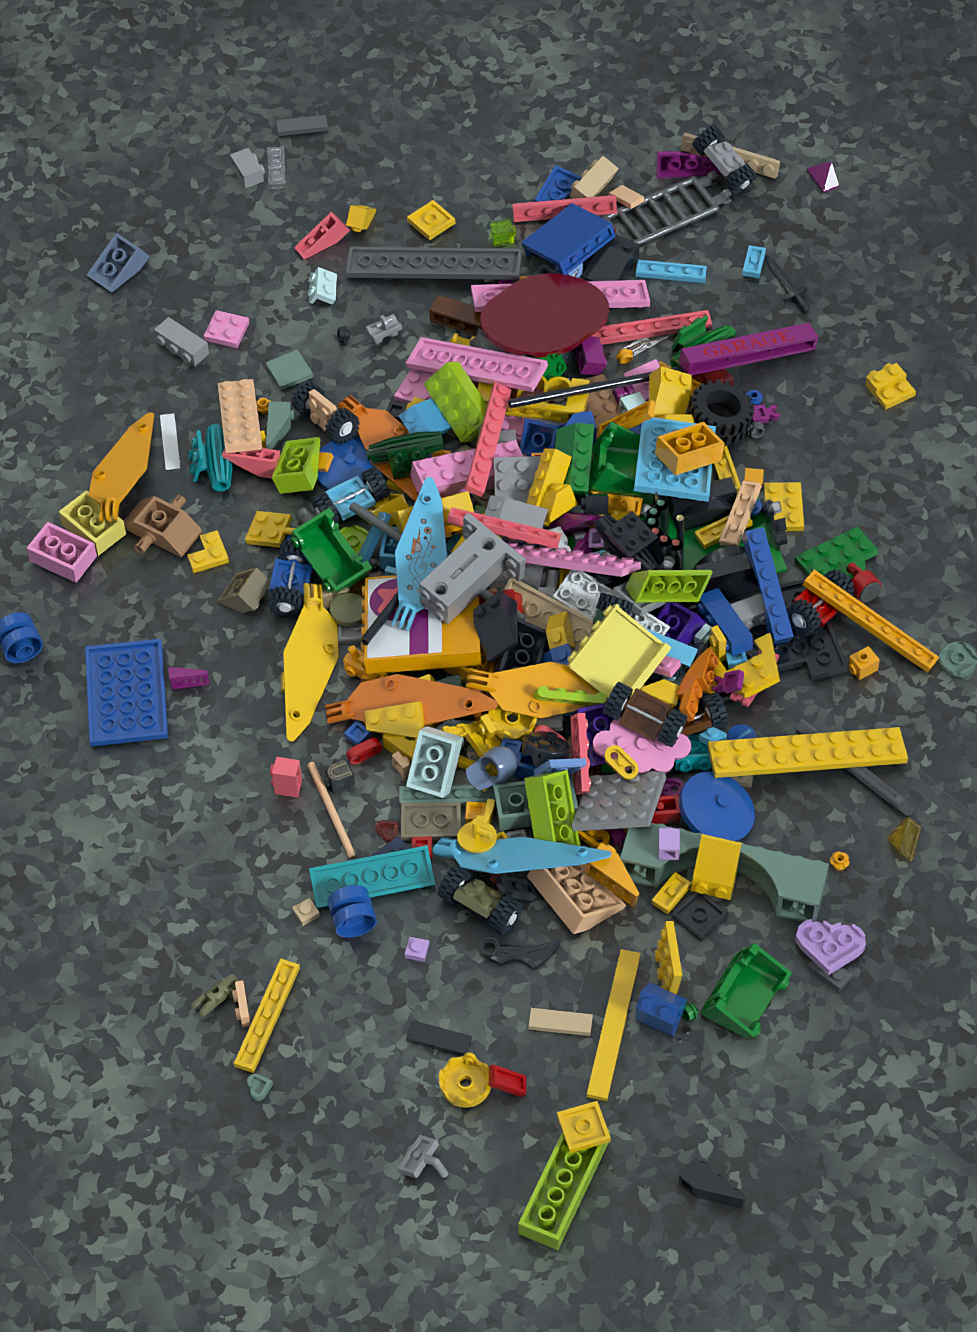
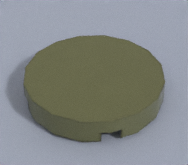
M343 593L336 596L330 603V615L337 624L342 626H355L356 623H361V614L365 613L362 610L363 598L354 593Z

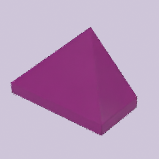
M824 162L807 168V172L823 193L839 187L832 162Z

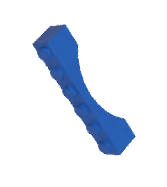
M762 527L745 531L742 540L758 582L767 632L771 634L773 645L789 642L794 636L765 529Z

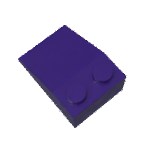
M666 602L657 616V619L670 626L664 636L686 645L694 641L695 635L707 623L696 613L677 602Z
M605 703L579 708L573 712L574 715L585 713L588 721L586 736L589 740L587 756L590 760V767L606 763L604 757L595 753L592 745L596 734L601 731H609L610 725L614 720L603 714Z

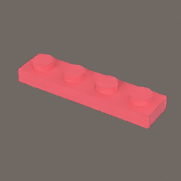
M577 713L571 716L573 759L586 758L587 764L573 774L576 795L589 792L591 787V779L588 775L590 760L587 756L589 740L586 736L588 721L585 713Z

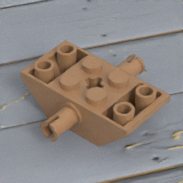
M177 494L171 503L155 496L142 499L125 518V530L141 537L134 546L138 553L144 554L153 543L182 557L199 537L202 529L184 510L180 509L186 503V499L183 496L180 497Z

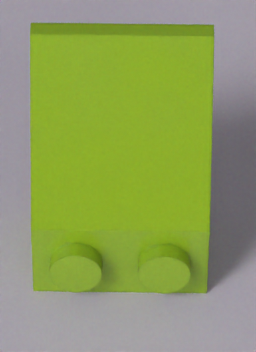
M319 437L286 441L272 475V479L280 494L313 490L318 478Z

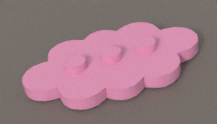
M621 717L618 720L614 719L612 721L609 731L597 733L592 744L595 753L604 757L608 747L612 745L620 746L638 764V774L647 773L651 769L656 772L665 771L667 773L672 769L675 760L687 757L691 750V742L684 734L679 735L675 745L671 748L657 741L658 736L653 741L619 724ZM615 753L610 755L614 760L618 758ZM626 767L625 772L629 771L631 768Z

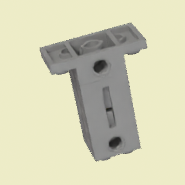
M470 513L463 517V537L465 541L420 582V604L425 609L431 610L439 621H444L447 625L504 571L510 578H515L518 582L524 578L525 558Z

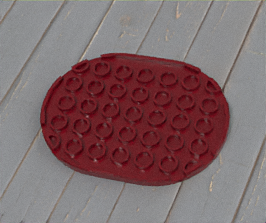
M564 274L533 275L517 281L488 301L481 312L480 326L481 330L486 334V338L506 352L519 356L528 354L538 358L547 357V355L555 353L560 355L576 348L606 324L609 315V303L600 289L583 279Z

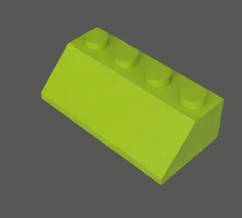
M647 570L631 574L625 588L635 603L699 602L713 572L711 570Z
M568 770L524 778L534 839L580 846L578 831H573L572 828L575 811Z

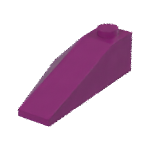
M677 151L655 152L657 178L707 176L712 171H715L717 175H723L709 157Z
M566 512L550 522L549 527H545V530L560 526L565 535H571L596 524L602 516Z

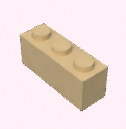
M604 156L599 160L595 159L590 166L591 169L589 171L586 169L580 177L581 180H576L571 186L573 190L569 196L573 199L596 197L613 179L619 168Z

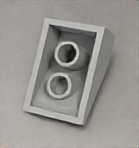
M490 495L484 515L542 529L548 510L510 498ZM501 535L502 540L529 544L523 540L509 539L507 536Z

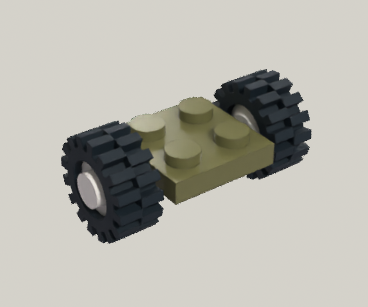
M458 865L452 866L451 870L447 871L444 879L440 882L441 885L437 891L438 896L451 904H455L458 901L485 918L492 915L489 927L502 935H506L507 932L509 933L511 928L515 926V922L518 921L517 918L521 915L522 903L508 895L506 897L501 896L499 891L488 887L481 880L473 879L470 881V872Z

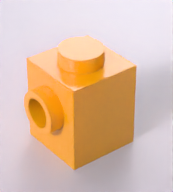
M868 646L849 657V671L858 680H861L878 670L880 659Z

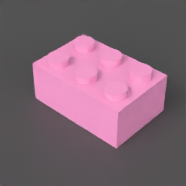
M49 522L44 525L27 547L30 562L77 583L97 557L93 542Z

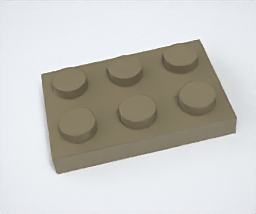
M461 802L401 803V839L403 841H412V837L432 836V840H440L442 837L458 839L457 834L461 828Z

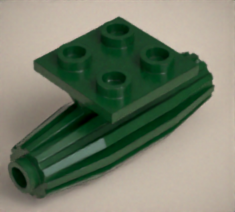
M423 431L389 437L369 445V449H366L367 459L371 460L372 463H390L394 480L410 477L413 461L427 459V455L444 449L441 431Z

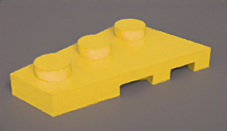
M418 701L365 711L366 730L381 734L405 736L406 738H418L419 730L424 728L423 704Z

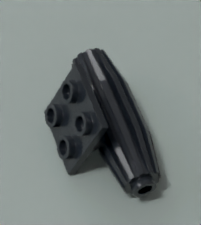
M633 511L619 521L608 514L598 519L594 528L606 545L620 559L629 557L630 559L633 558V561L641 562V569L635 572L658 570L660 568L646 548L657 540L658 536Z

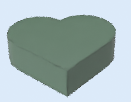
M251 1074L247 1078V1086L250 1089L251 1098L255 1101L263 1100L271 1089L273 1081L259 1074Z

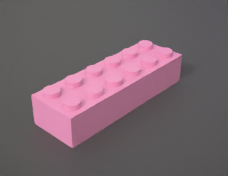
M516 440L497 444L494 457H524ZM475 449L413 461L410 476L418 494L427 477L434 479L440 497L467 491L465 490V485ZM494 458L485 490L494 489Z

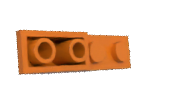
M707 648L695 660L684 676L677 692V696L681 701L679 710L687 715V721H694L703 691L710 690L711 683L714 680L715 669L718 666V657L711 648Z

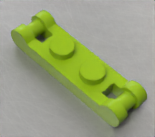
M541 686L534 692L535 699L539 701L586 706L603 704L607 699L604 692L590 695L582 690H575L572 693L567 692V689L556 688L553 691L549 690L546 686Z

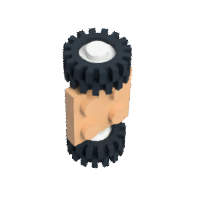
M312 381L305 382V385L303 383L300 384L301 387H297V392H293L292 395L294 397H291L293 408L303 416L309 417L310 415L312 422L319 425L337 443L343 444L344 442L347 443L348 439L352 440V435H356L355 431L359 430V418L346 408H340L337 411L336 406L326 399L323 389Z

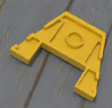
M770 633L754 640L761 654L754 656L750 660L727 671L718 659V666L715 669L714 677L724 678L726 672L739 669L743 671L742 690L735 692L745 699L780 682Z
M479 721L441 728V731L465 737L479 757L483 756L490 749L501 746L503 739L496 735L490 739L482 735L478 729ZM494 763L486 765V771L490 776L498 775V770ZM489 787L483 789V792H486L489 789Z

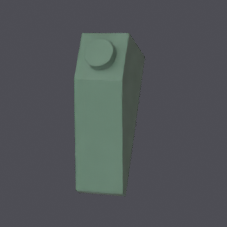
M269 402L266 449L275 450L291 428V420H295V409H291V402Z

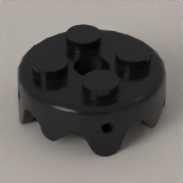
M529 732V734L523 737L520 748L523 756H532L533 763L537 767L541 766L547 759H569L571 751L570 745L565 740L557 737V734L553 732Z

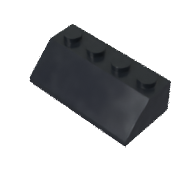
M517 618L518 644L495 660L492 673L540 664L547 640L546 630Z

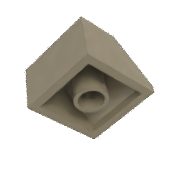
M257 567L236 573L217 601L242 613L254 611L258 608L260 599L268 593L271 581Z

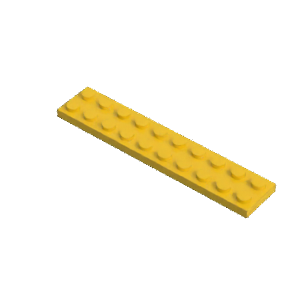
M900 727L710 741L707 746L715 778L902 764L908 761Z

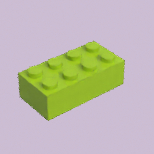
M459 361L446 362L423 385L461 442H471L479 436L487 404Z

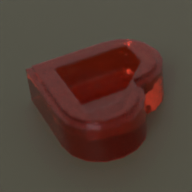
M381 820L376 824V833L383 837L384 842L389 843L398 836L399 821Z

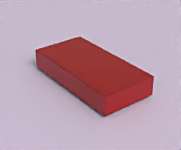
M492 1064L489 1066V1086L523 1097L526 1095V1075Z

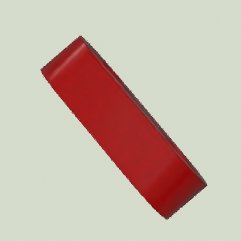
M371 738L349 749L346 757L350 764L356 765L380 753L383 746L378 738Z

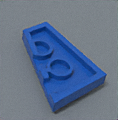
M555 165L534 202L564 200L573 190L571 189L573 183L576 180L580 181L581 176Z

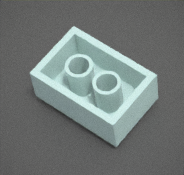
M428 726L419 730L406 786L442 798L448 795L451 790L463 737Z

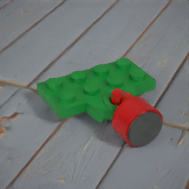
M858 526L795 556L796 564L807 576L813 570H816L823 576L833 569L836 571L841 570V574L843 572L846 573L845 577L849 576V582L854 584L852 586L854 587L853 595L860 602L864 603L873 600L881 591V582L871 571L865 570V560L878 555V548Z

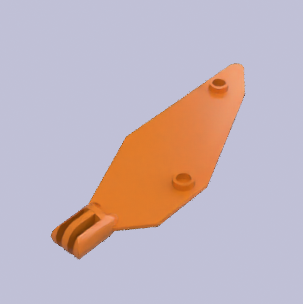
M349 395L337 405L339 409L346 408L359 418L360 425H358L359 430L357 432L365 450L369 449V445L381 440L410 433L388 411L365 408L352 395ZM370 460L371 464L377 467L380 472L416 502L419 494L411 476L394 480L390 463H372Z
M395 674L361 682L347 700L327 704L325 709H327L328 724L348 719L366 722L365 711L420 701L423 704L424 725L494 710L497 708L498 703L496 700L474 689Z

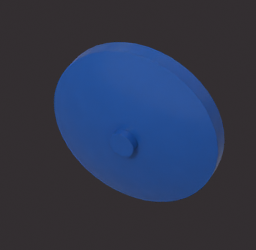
M352 436V440L348 439V442L343 444L332 440L320 449L319 452L331 453L334 456L328 472L318 471L317 482L325 491L356 476H359L363 482L361 473L374 467L370 460L367 459L366 450L360 437Z
M701 772L692 776L681 789L679 795L680 813L687 826L694 833H703L739 842L751 830L755 819L752 800L746 790L731 777L715 778L713 772Z

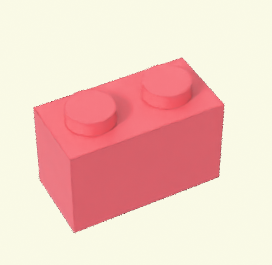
M276 757L275 764H271L270 776H272L271 786H274L275 794L298 798L302 784L300 760Z

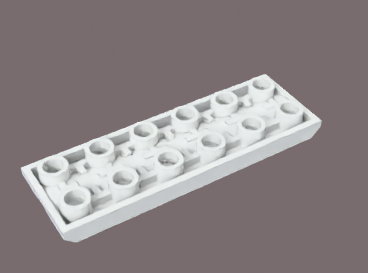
M571 570L553 595V598L593 620L599 610L596 608L600 593L612 595L613 590L604 584L598 583L593 577L583 571ZM632 611L630 613V617L644 628L661 635H665L670 626L649 613L640 617L632 613Z

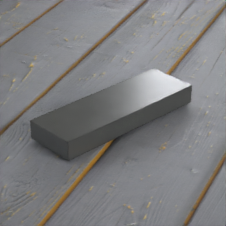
M326 115L276 120L278 136L328 131Z

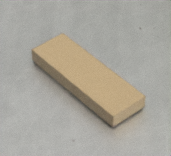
M531 1008L529 1030L591 1036L593 1014Z

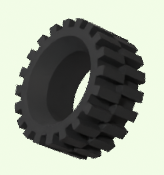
M710 380L706 382V385L702 383L699 385V388L694 390L687 414L693 415L694 423L696 424L705 422L706 425L716 426L715 434L725 443V446L730 445L731 441L733 444L738 443V440H742L748 431L754 414V402H751L752 398L750 395L745 396L746 391L744 389H738L739 386L737 384L731 386L729 381H725L723 384L720 380H715V383H712ZM707 405L726 407L735 416H718L712 413Z

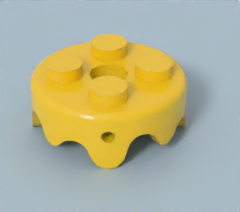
M499 705L496 709L489 710L488 716L497 729L495 735L501 739L523 740L526 734L534 730L537 721L536 717L504 711ZM513 714L518 720L510 722L507 716Z
M465 1053L461 1057L450 1058L446 1066L439 1071V1086L443 1097L452 1105L462 1108L474 1107L482 1103L491 1090L489 1086L488 1065L480 1062L473 1053ZM463 1079H468L471 1081V1084L463 1087L460 1085V1082Z

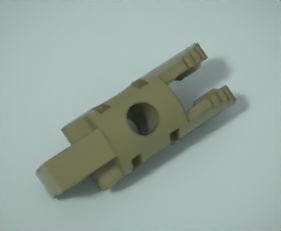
M230 974L225 979L218 981L191 1004V1008L198 1010L202 1007L199 1014L205 1017L233 993L232 990L236 988L235 982L238 981L237 977Z

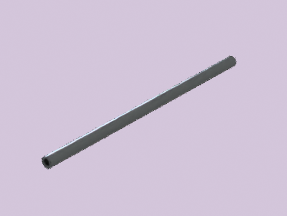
M353 502L350 505L349 510L397 542L400 541L401 532L357 503ZM485 589L478 596L487 601L494 594ZM517 610V618L525 621L526 616Z

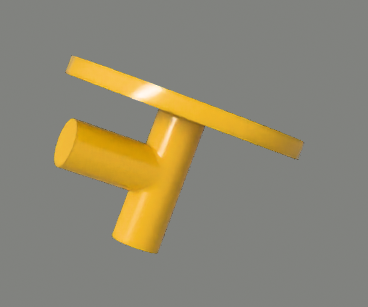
M473 819L472 822L460 828L457 834L458 844L467 852L483 853L495 845L497 833L489 823Z

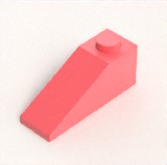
M330 212L294 248L303 259H307L339 242L350 230L333 212Z
M262 448L261 450L226 453L224 449L222 456L259 477L272 478L280 458V451Z

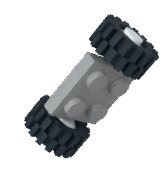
M716 125L707 127L692 142V146L701 156L707 155L724 176L730 175L725 181V186L733 195L745 191L756 180L757 174L754 170L744 163L743 159L737 155L727 141L722 142L725 136Z

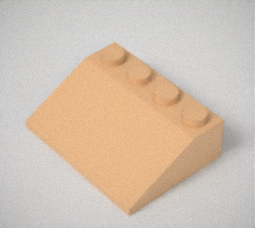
M586 864L530 870L527 877L573 934L589 930L626 907L621 898L584 873Z

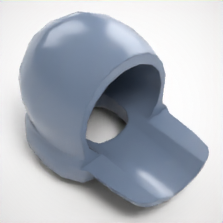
M505 746L494 747L466 769L467 779L477 790L504 784L517 769L516 755ZM494 763L497 767L498 775L490 776L486 771V765Z

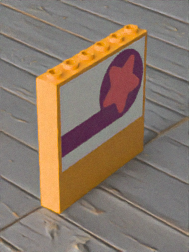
M397 575L365 578V585L362 586V595L365 597V599H362V610L365 611V613L361 614L362 624H365V627H361L362 636L397 593ZM477 596L448 625L444 621H439L429 609L418 611L409 631L405 630L410 617L406 618L402 629L398 628L402 618L401 613L396 625H391L398 609L397 607L368 645L361 643V650L364 652V655H361L362 667L365 666L366 674L482 665L481 643L473 618V610L480 605V596Z

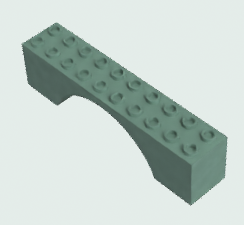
M651 823L650 827L629 828L620 859L634 883L659 888L675 872L679 873L695 868L701 835L703 833H693L677 828L680 829L679 860H658L659 828H666L667 826ZM742 843L737 872L749 877L764 890L773 904L776 916L801 922L813 919L812 922L817 921L829 864L821 860H810L799 855H788L781 851H771L760 846L754 847Z

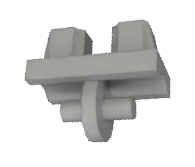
M394 314L386 318L384 315L378 317L379 321L366 326V331L375 344L382 342L386 336L394 337L398 335V331L402 329L401 323L397 321Z

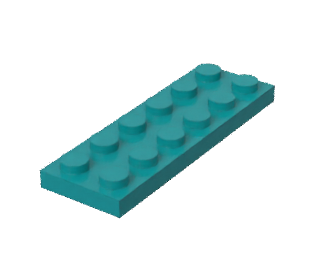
M428 845L309 868L317 909L328 907L327 900L329 896L347 886L359 885L367 888L370 898L435 886Z

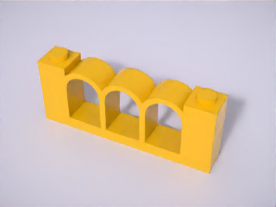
M542 376L536 388L541 389L545 393L590 384V380L572 378V381L564 377H554L547 381ZM479 382L478 391L486 404H488L493 384ZM518 389L516 398L523 397L525 390ZM589 393L568 397L566 406L548 404L547 401L511 409L507 405L505 415L524 418L535 417L567 423L573 414L586 412Z

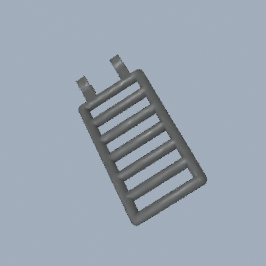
M712 171L706 177L699 180L692 176L645 196L644 202L632 209L624 205L617 208V214L602 215L601 218L610 222L616 229L610 219L619 216L634 236L635 240L633 242L641 245L719 211L718 205L731 202L729 198L731 192L727 188L717 196H710L705 187L717 185L715 178L718 177L716 172ZM693 184L710 208L702 211L684 187ZM678 190L696 214L687 217L670 193ZM664 197L680 220L672 223L655 200ZM648 203L666 227L657 230L640 206ZM634 210L650 233L641 236L625 213ZM616 229V232H615V233L618 234V235H620V236H622V235L619 233V231Z

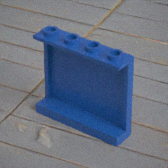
M571 203L523 240L521 244L526 256L534 253L555 264L560 274L567 275L616 237L610 222Z

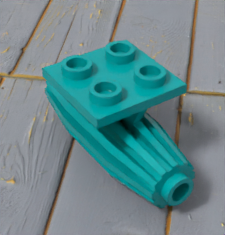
M212 424L206 429L205 444H202L201 431L197 430L195 438H192V449L188 451V460H191L189 473L192 474L193 482H197L199 472L207 469L212 488L215 491L221 492L228 490L231 486L232 462L222 456L225 449L222 425Z

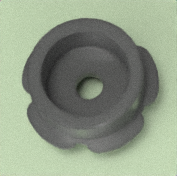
M752 422L749 425L748 435H751L752 438H759L764 434V424H761V422Z

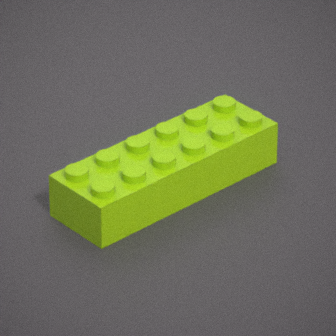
M563 1133L561 1134L518 1223V1234L559 1250L608 1143L569 1153Z

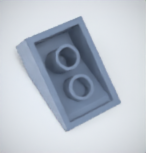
M116 233L87 276L110 292H113L139 272L150 256Z

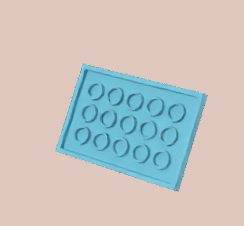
M654 417L642 423L634 491L652 494L657 492L662 496L709 501L712 464L675 476L655 455L657 436L686 428L696 423ZM707 425L715 433L716 426Z

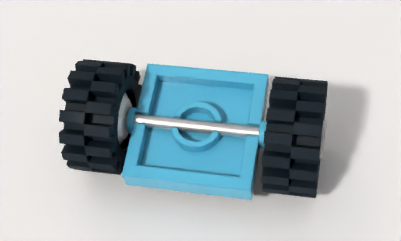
M374 466L361 473L363 482L359 476H356L311 497L314 511L318 515L330 508L335 515L332 519L336 523L339 521L338 514L342 520L355 515L354 512L349 510L353 502L364 509L375 505V502L390 495L383 475Z

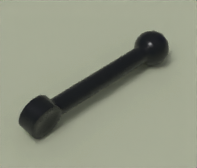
M474 872L473 879L480 880V878L482 877L495 876L501 874L513 875L514 872L497 874L489 872L480 874L479 872Z

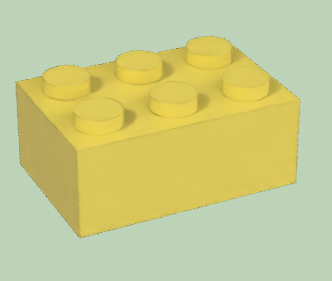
M86 490L61 509L59 515L62 526L69 532L93 542L96 554L99 556L125 536L126 531L124 521L119 517L116 521L113 517L112 521L108 522L105 515L104 522L99 520L100 504L90 498L89 492Z

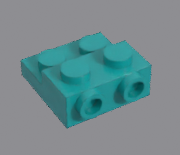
M701 733L688 735V739L691 742V750L687 757L674 761L676 770L688 772L691 769H701L707 771L712 768L708 745L699 741Z

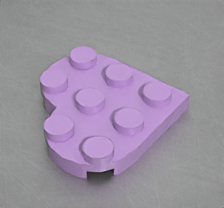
M809 919L798 926L795 942L827 975L854 960L865 950V934L861 928L854 924L852 926L841 925V923L831 925L824 920L821 923L818 921L812 922L813 919Z

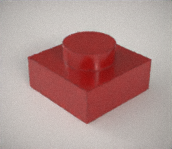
M432 836L412 837V848L428 845L429 855L432 858Z

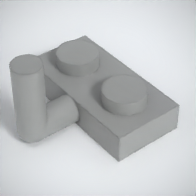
M419 1135L397 1168L401 1174L417 1178L425 1165L429 1164L434 1166L442 1178L448 1176V1171L441 1161L432 1156L439 1146L436 1139Z

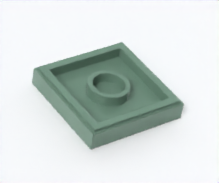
M298 350L265 362L266 368L281 391L313 378L312 371Z

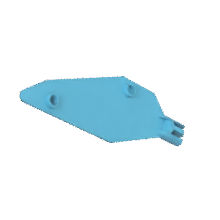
M442 837L433 847L434 855L455 859L461 868L494 874L583 865L611 856V852L606 850L528 837L499 839L490 850L483 853L467 852L460 847L458 839Z

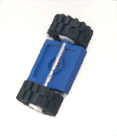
M291 539L289 541L284 540V543L282 542L280 545L278 559H275L268 608L271 612H275V615L280 614V617L285 615L286 618L300 615L304 602L303 584L309 583L312 566L300 549L294 547Z

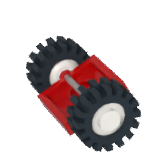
M833 569L824 575V577L851 596L854 594V587H852L854 584L849 582V576L845 577L846 573L843 572L841 574V570L836 571ZM808 588L796 597L793 603L786 609L792 631L795 630L797 635L800 633V636H808L818 626L820 628L823 627L839 612V610Z

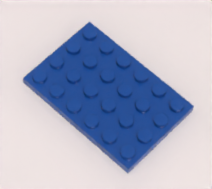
M153 639L85 646L90 746L168 738L162 640Z

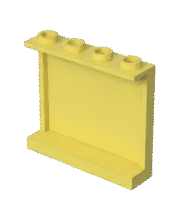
M618 604L609 605L603 612L604 618L601 622L599 620L596 621L591 628L593 632L589 637L585 636L579 643L581 647L577 652L573 651L567 659L569 663L566 665L598 692H604L607 699L618 681L633 688V695L635 689H640L672 648L667 643L661 642L619 608L620 605Z

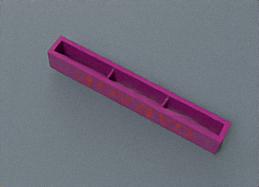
M810 323L798 324L681 349L679 363L686 374L697 375L815 350L818 335Z

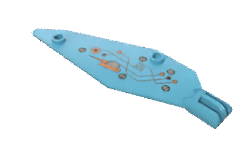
M427 477L422 485L395 550L399 606L391 625H396L401 613L402 618L398 626L400 629L403 628L406 618L410 617L405 631L410 630L416 613L425 609L419 601L420 582L447 558L442 500L434 479L431 477Z

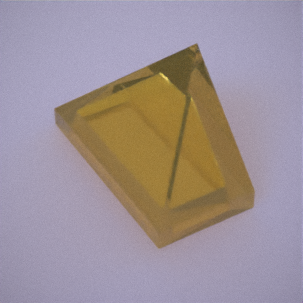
M906 817L887 839L897 851L909 861H912L922 827L910 817Z

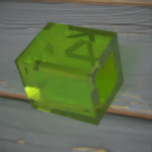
M510 219L490 222V235L493 245L499 246L514 243V236L517 233L516 227L512 225Z

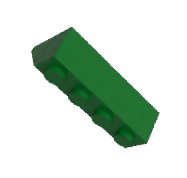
M574 423L557 429L555 449L572 457L563 484L571 486L576 500L584 498V493H588L594 424Z

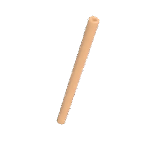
M310 762L307 765L334 827L349 860H354L357 856L315 763Z

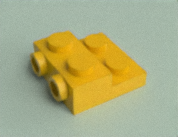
M888 363L882 370L878 372L873 370L867 375L865 386L885 410L916 395L915 389L906 380L907 374L897 363L893 365Z

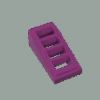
M168 667L171 689L210 685L208 671Z

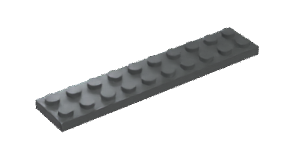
M350 247L346 277L520 280L522 249Z

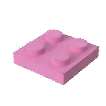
M216 310L204 334V340L238 348L249 325V318Z

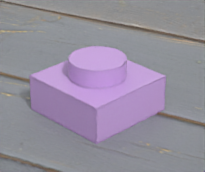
M409 937L405 958L425 962L430 945L429 940Z

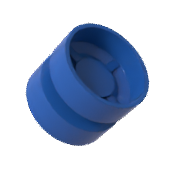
M23 612L12 613L0 620V646L7 661L22 663L40 653L43 648V642L29 614Z
M359 885L347 886L329 896L327 903L338 936L344 938L361 936L376 926L377 918L374 908L371 906L372 902L367 888Z

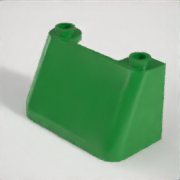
M610 421L592 448L589 489L602 493L641 494V492L634 491L640 442L639 434Z
M328 508L292 530L291 542L295 548L298 547L323 581L324 589L328 593L336 594L365 580V578L370 576L373 567L368 560L362 562L363 558L357 556L339 531L338 523L335 524L333 521L334 513Z
M753 943L738 951L732 958L703 1005L700 1014L746 1039H754L761 1032V1023L758 1020L775 992L780 989L783 991L790 983L788 979L792 972L757 944Z

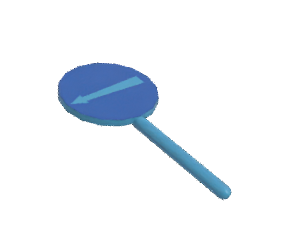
M736 725L728 731L727 738L728 740L756 738V732L748 725Z

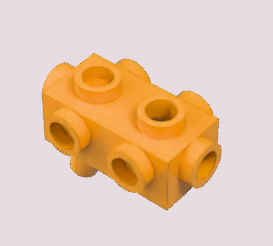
M354 645L348 648L349 652L345 655L343 662L345 672L349 676L354 677L356 675L361 678L362 682L387 677V673L366 674L365 666L362 667L361 655H364V652L357 649Z

